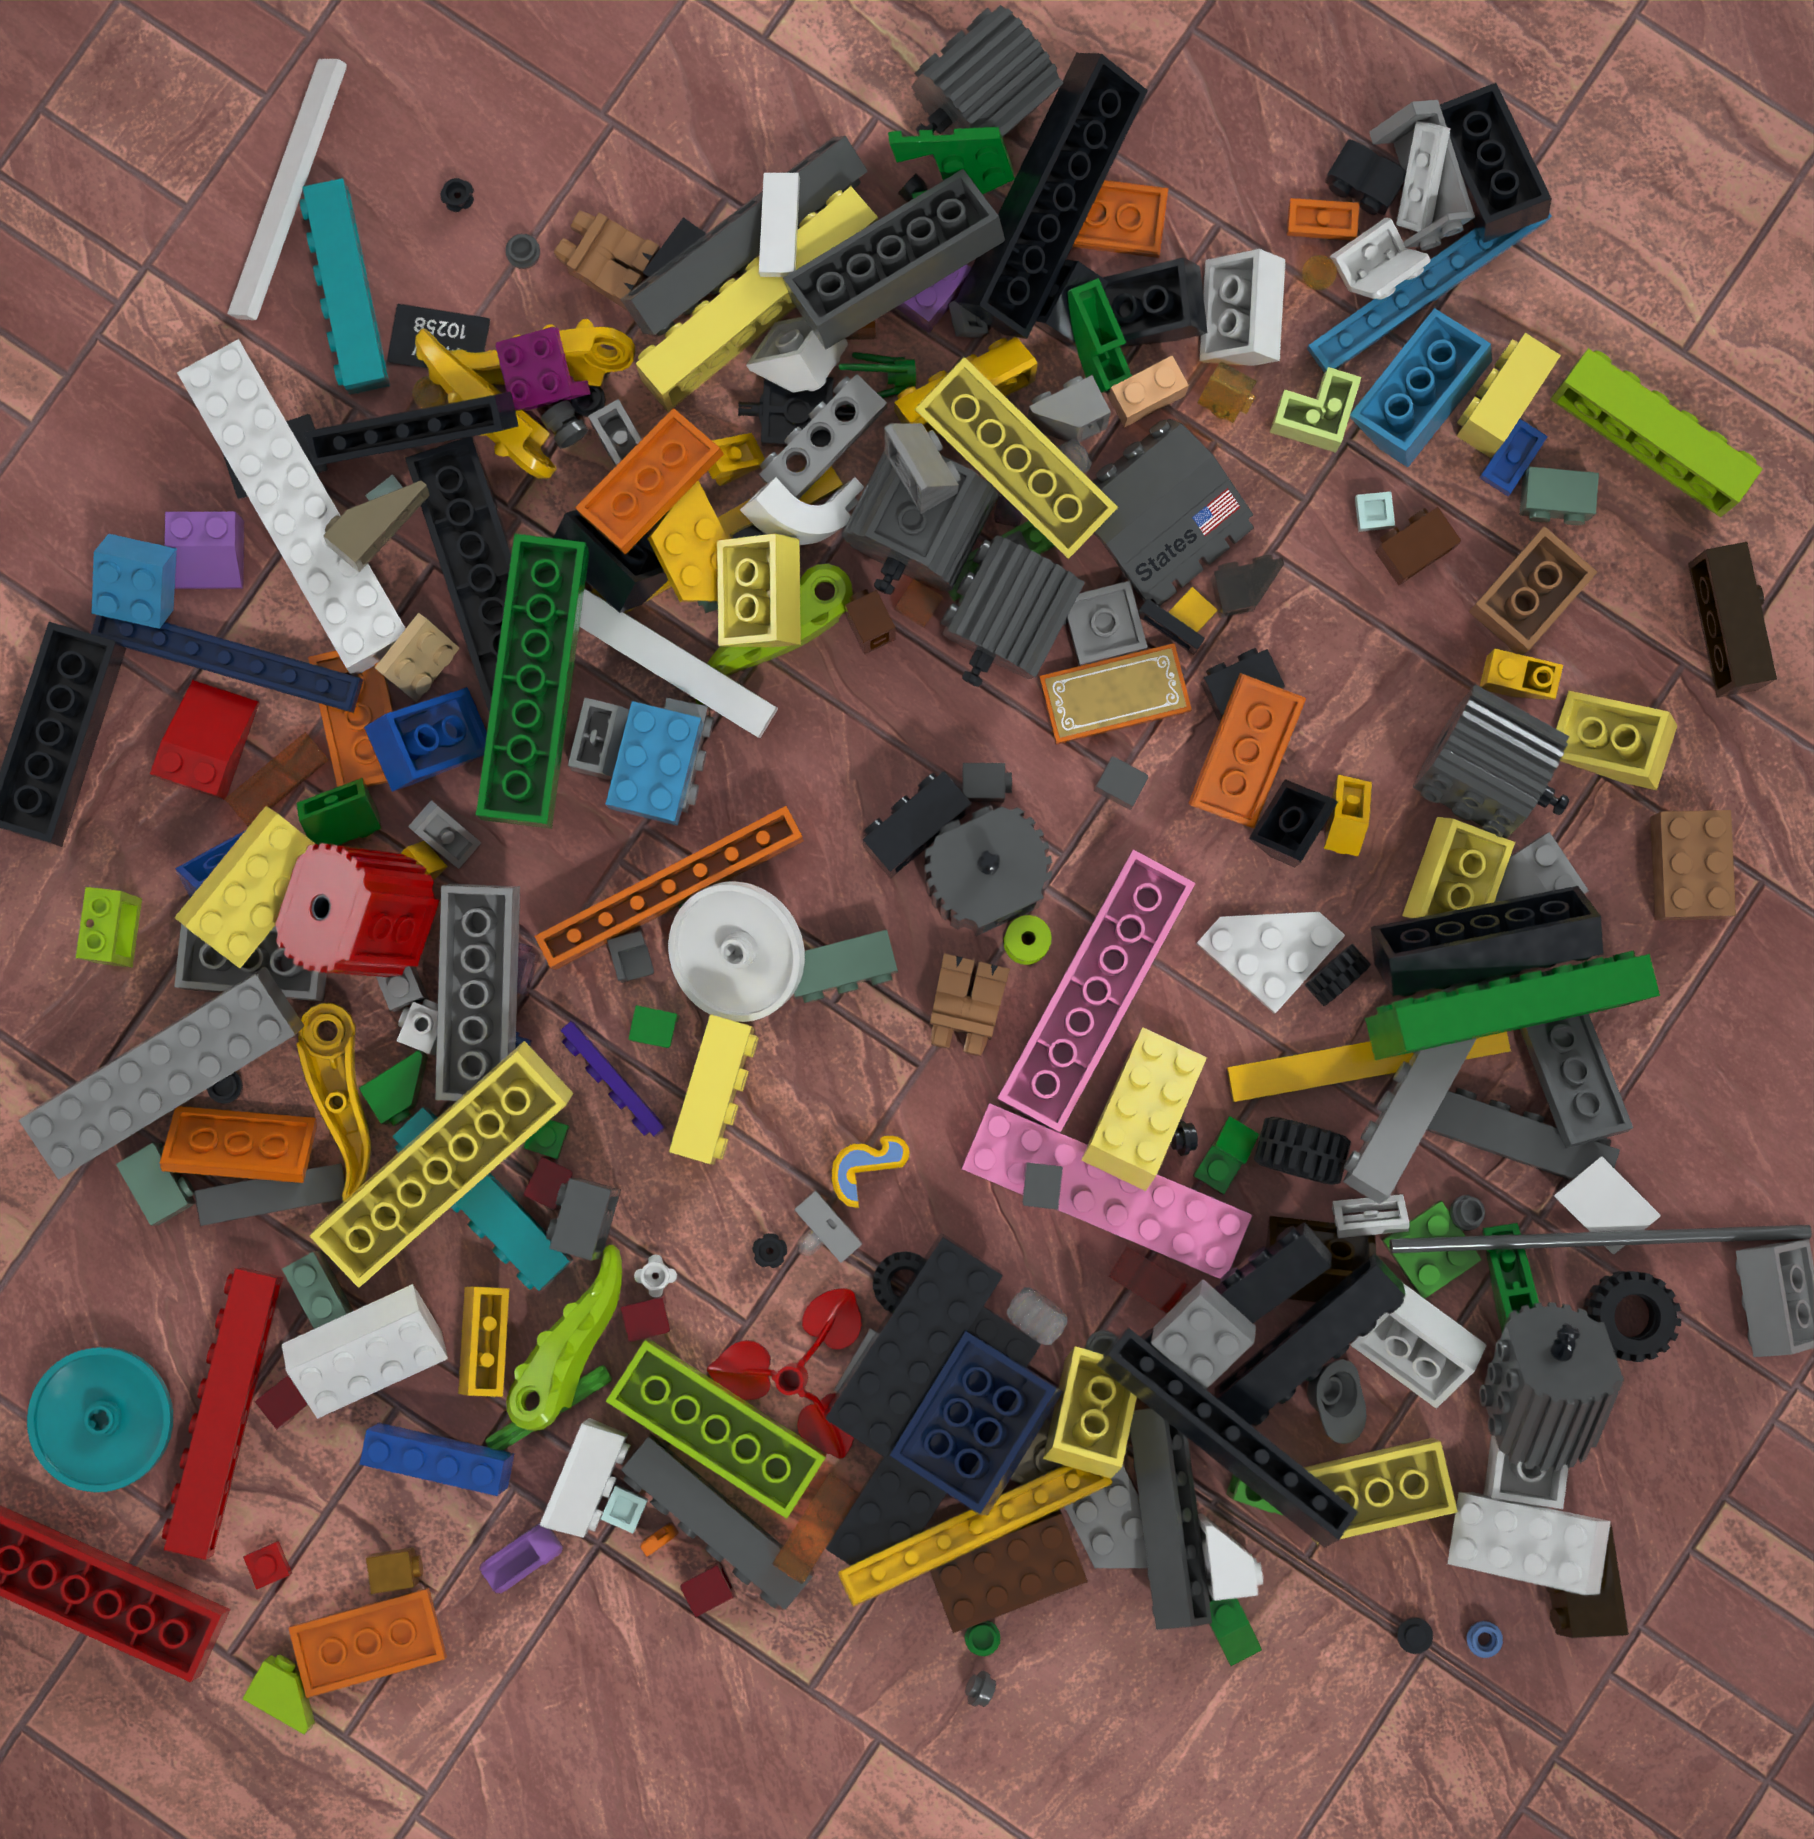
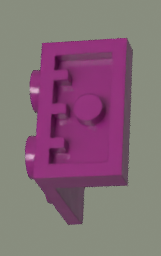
M557 327L546 328L496 343L506 392L511 391L515 411L532 410L591 394L588 381L574 382L573 376L569 375Z

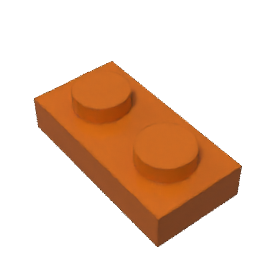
M1290 198L1287 236L1354 240L1357 238L1359 203Z

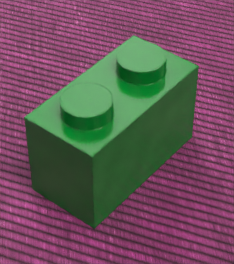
M363 778L297 802L299 822L306 836L317 845L323 843L340 846L342 843L355 838L367 837L374 833V831L381 829L378 809Z

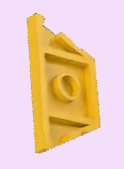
M699 480L665 514V517L648 537L679 602H718L717 540L728 538Z

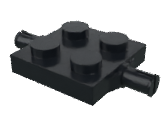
M827 377L826 383L815 391L804 390L794 393L764 378V390L759 403L739 401L738 416L759 417L762 426V446L786 447L787 444L784 440L796 427L799 426L802 430L812 420L809 414L822 401L827 405L834 398V377ZM840 406L835 416L838 420L851 421L856 411L853 407ZM818 430L812 435L811 442L817 447H825L829 444L831 435L825 430Z

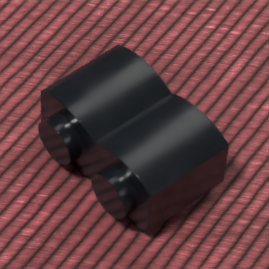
M1348 139L1328 172L1325 182L1330 185L1329 189L1335 195L1342 198L1347 196L1355 198L1359 202L1360 208L1372 215L1377 213L1385 215L1405 182L1406 170L1396 163L1378 156L1366 146Z

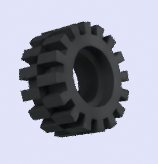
M1351 944L1313 976L1305 986L1324 1007L1357 980L1371 966V963L1354 944Z
M908 1251L896 1252L886 1257L878 1265L873 1277V1290L877 1301L886 1311L891 1310L899 1297L891 1288L893 1275L900 1270H910L915 1273L924 1259L919 1254Z

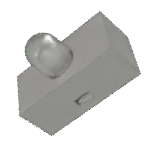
M817 1190L794 1209L810 1227L797 1241V1250L800 1254L811 1256L825 1244L839 1262L842 1263L863 1244Z

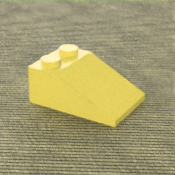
M1568 691L1556 728L1569 736L1566 742L1568 743L1560 761L1622 783L1657 790L1678 725L1668 711Z

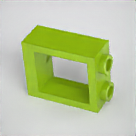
M85 887L76 958L97 964L133 968L142 898L118 890ZM92 919L94 925L91 928H88L86 923L88 920Z

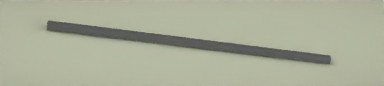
M1810 1225L1403 1238L1390 1239L1389 1248L1391 1253L1790 1240L1810 1239L1812 1230Z

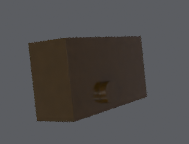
M1748 542L1704 550L1690 561L1688 566L1716 696L1720 698L1757 691L1777 680L1761 607L1764 604V593L1762 587L1756 584Z

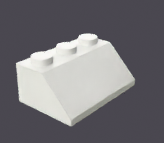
M1256 249L1205 260L1203 297L1208 334L1201 335L1199 361L1203 363L1247 366L1280 361L1285 259L1264 250Z
M1404 1284L1406 1296L1403 1298V1304L1391 1314L1386 1312L1376 1320L1377 1324L1370 1333L1363 1337L1357 1336L1350 1345L1437 1409L1476 1370L1487 1344Z
M588 1418L581 1424L540 1526L582 1538L588 1533V1530L595 1532L603 1514V1511L597 1509L602 1496L609 1498L617 1478L611 1476L616 1463L623 1465L631 1446L625 1443L628 1436L627 1433L591 1418Z
M1198 1514L1207 1587L1214 1601L1257 1596V1585H1263L1260 1562L1257 1563L1252 1553L1249 1554L1239 1542L1205 1515Z

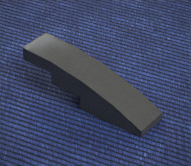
M342 1163L307 1169L304 1183L253 1179L196 1190L194 1195L199 1224L204 1226L342 1200L345 1184Z

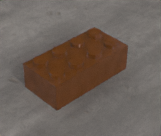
M1060 1509L930 1570L953 1633L1088 1582Z

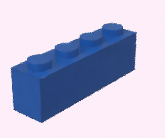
M377 1423L366 1430L360 1465L498 1496L508 1488L515 1453Z

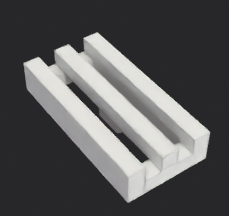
M1403 1194L1390 1195L1381 1204L1376 1203L1370 1198L1333 1201L1332 1211L1333 1215H1335L1338 1238L1409 1232L1410 1223ZM1398 1209V1211H1388V1212H1378V1211H1377V1210ZM1364 1212V1214L1343 1216L1346 1213Z

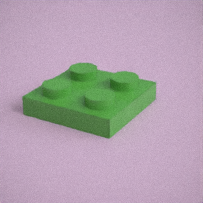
M1438 1201L1409 1221V1232L1391 1233L1382 1239V1242L1390 1252V1239L1462 1237L1465 1234L1453 1223L1450 1212L1444 1203ZM1476 1250L1413 1253L1390 1252L1416 1292L1424 1299L1482 1260Z

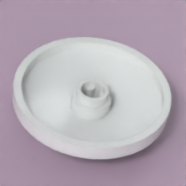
M736 881L711 885L690 897L679 909L671 925L668 952L673 974L687 997L708 1014L735 1022H749L764 1018L783 1006L794 994L801 981L805 963V952L799 927L784 904L760 887Z

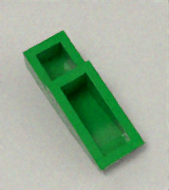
M1099 278L1069 290L1068 302L1072 330L1085 377L1087 378L1092 375L1100 392L1104 393L1110 390L1112 386L1132 376L1120 348L1126 341Z

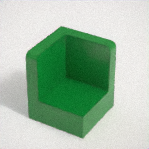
M636 1005L628 1040L670 1048L675 1024L678 1022L680 1015Z

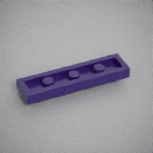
M570 1021L560 1030L566 1036L561 1042L575 1057L580 1053L588 1061L589 1064L584 1068L597 1083L604 1080L612 1089L608 1093L609 1097L621 1110L625 1106L635 1115L631 1121L644 1136L650 1132L653 1137H657L667 1128L574 1022Z

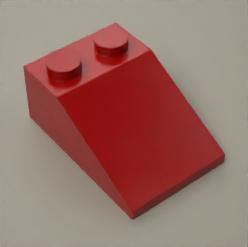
M192 680L161 740L150 774L160 780L226 801L260 702Z

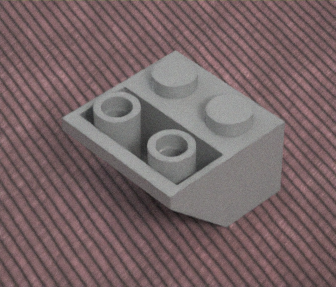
M1092 375L1085 379L1082 376H1077L1067 381L1063 385L1064 389L1053 395L1050 391L1042 393L1032 400L1033 404L1029 406L1027 418L1043 434L1073 444H1078L1106 430L1111 411Z
M584 698L568 767L574 772L612 780L630 709Z

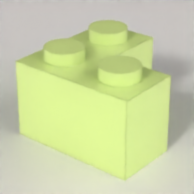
M1328 367L1322 378L1316 399L1284 390L1277 406L1270 433L1336 453L1344 437L1361 377Z

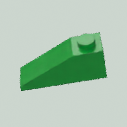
M1518 1223L1487 1227L1482 1230L1483 1236L1521 1234ZM1525 1249L1486 1250L1495 1308L1502 1333L1508 1316L1512 1311L1516 1309L1517 1314H1519L1522 1306L1528 1305L1529 1309H1532L1535 1303H1539Z

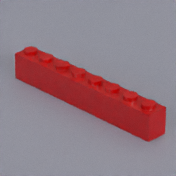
M243 1267L235 1268L234 1274L230 1273L227 1277L224 1287V1294L228 1295L225 1309L221 1308L219 1310L215 1323V1328L219 1329L216 1343L210 1345L206 1363L211 1364L208 1377L202 1379L198 1389L197 1397L202 1399L199 1412L193 1414L189 1425V1434H193L190 1448L184 1449L180 1460V1469H184L181 1483H176L171 1496V1504L175 1505L172 1519L167 1518L162 1531V1539L166 1540L164 1546L166 1551L204 1560L214 1555L284 1277Z

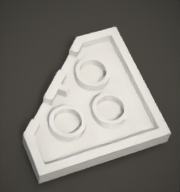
M1320 912L1219 917L1197 941L1196 945L1275 1014L1344 938L1345 934Z

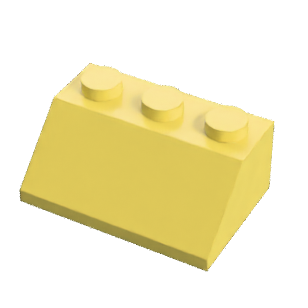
M775 533L717 540L718 646L781 647L801 645L799 539Z
M1437 817L1402 916L1413 919L1493 903L1515 842L1503 837H1497L1493 833L1453 818Z

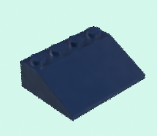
M965 1331L890 1456L978 1514L988 1515L1063 1391Z

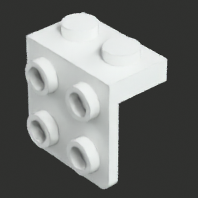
M1384 218L1330 256L1348 291L1378 300L1393 294L1396 290L1395 286L1404 280H1410L1419 276L1424 271L1423 267L1431 261L1427 253L1405 248L1404 242L1390 218Z

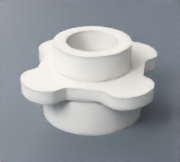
M651 1255L647 1265L643 1269L636 1270L634 1278L637 1283H642L649 1289L650 1296L659 1297L663 1294V1289L668 1283L676 1281L677 1273L674 1269L668 1268L663 1263L660 1255ZM653 1273H658L659 1278L653 1279Z

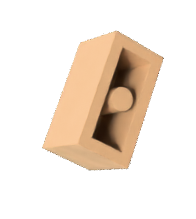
M1172 355L1112 386L1108 398L1125 428L1184 397L1189 385Z

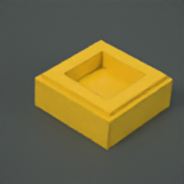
M1191 587L1168 613L1198 633L1218 610L1197 590Z

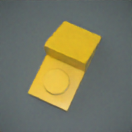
M747 433L712 440L721 448L724 455L708 472L719 486H723L761 468L760 465L765 458L753 434Z

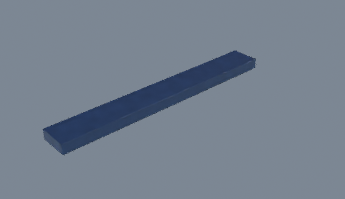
M96 615L91 631L93 635L116 641L128 649L354 713L363 679L166 622L158 629Z

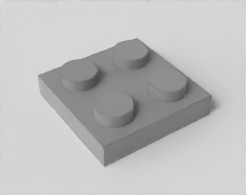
M1130 581L1079 593L1066 618L1079 666L1147 650L1148 647Z

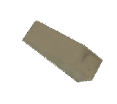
M418 481L347 509L341 517L336 515L325 527L326 533L323 537L327 546L360 572L430 496L427 485L423 481Z

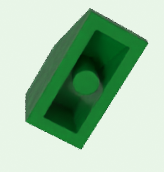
M416 1051L359 1088L381 1124L387 1125L391 1122L393 1126H397L412 1116L409 1110L417 1106L428 1060L425 1052Z
M1209 1595L1212 1623L1209 1625L1230 1666L1262 1651L1238 1599L1231 1598L1214 1601L1212 1596Z

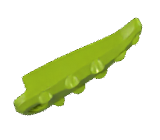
M817 564L807 569L800 578L801 645L781 647L720 646L707 664L729 677L734 673L791 652L812 641L838 623L839 618L845 612V605L850 603L849 597L853 595L852 583L848 575L837 566ZM822 582H828L835 588L834 596L826 601L818 599L815 595L817 585ZM695 699L696 704L705 706V704Z
M611 1244L605 1246L601 1267L593 1284L576 1302L569 1303L564 1307L563 1316L550 1330L541 1332L538 1335L536 1347L532 1350L524 1364L515 1368V1380L509 1389L506 1406L511 1421L518 1427L530 1431L543 1430L554 1422L562 1407L571 1408L586 1361L612 1318L620 1297L622 1260L620 1251L616 1246ZM536 1391L540 1399L539 1404L533 1411H528L525 1405L526 1398L530 1393Z

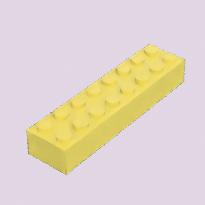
M852 186L844 192L842 190L835 192L826 201L827 206L818 214L815 212L808 214L800 222V228L797 230L796 270L878 221L877 215ZM760 256L748 264L745 269L747 272L739 279L735 280V278H732L723 284L719 289L720 294L711 302L705 300L693 310V316L683 325L679 322L672 326L665 334L666 339L656 347L654 344L648 346L638 356L639 361L636 363L642 383L667 412L672 410L757 340L775 322L780 321L795 308L783 280L784 277H760Z
M525 1041L522 1042L321 1221L310 1234V1238L358 1288L361 1287L566 1106L573 1092Z

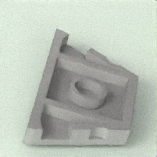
M1122 1465V1468L1112 1477L1113 1483L1110 1486L1064 1507L1094 1568H1148L1138 1494Z

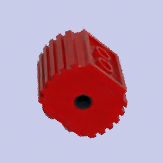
M320 843V845H309L306 852L297 858L295 867L292 870L291 879L275 924L278 933L276 942L279 948H285L284 955L287 958L294 959V964L304 966L303 969L379 977L403 975L406 967H418L440 902L439 899L435 898L432 890L434 880L431 875L425 874L426 868L416 864L417 861L415 859L406 857L407 855L323 843Z

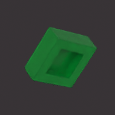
M550 1119L526 1140L524 1148L559 1159L569 1125Z

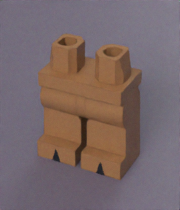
M578 211L572 221L571 229L583 236L581 242L577 246L563 238L554 250V255L567 266L571 276L581 280L592 289L627 310L620 299L640 285L642 279L645 281L643 271L657 254L660 247L653 241L645 240L628 231L599 212L595 217L586 212Z
M944 953L929 1026H933L931 1045L949 1049L952 1034L955 1031L967 1034L963 1052L981 1057L987 1040H991L1010 969L979 962L971 996H967L975 960Z

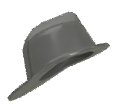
M1344 1359L1334 1360L1329 1365L1323 1366L1321 1373L1315 1379L1308 1382L1306 1395L1310 1405L1319 1412L1326 1434L1334 1442L1347 1444L1356 1440L1365 1428L1367 1418L1366 1404L1357 1368L1350 1361Z

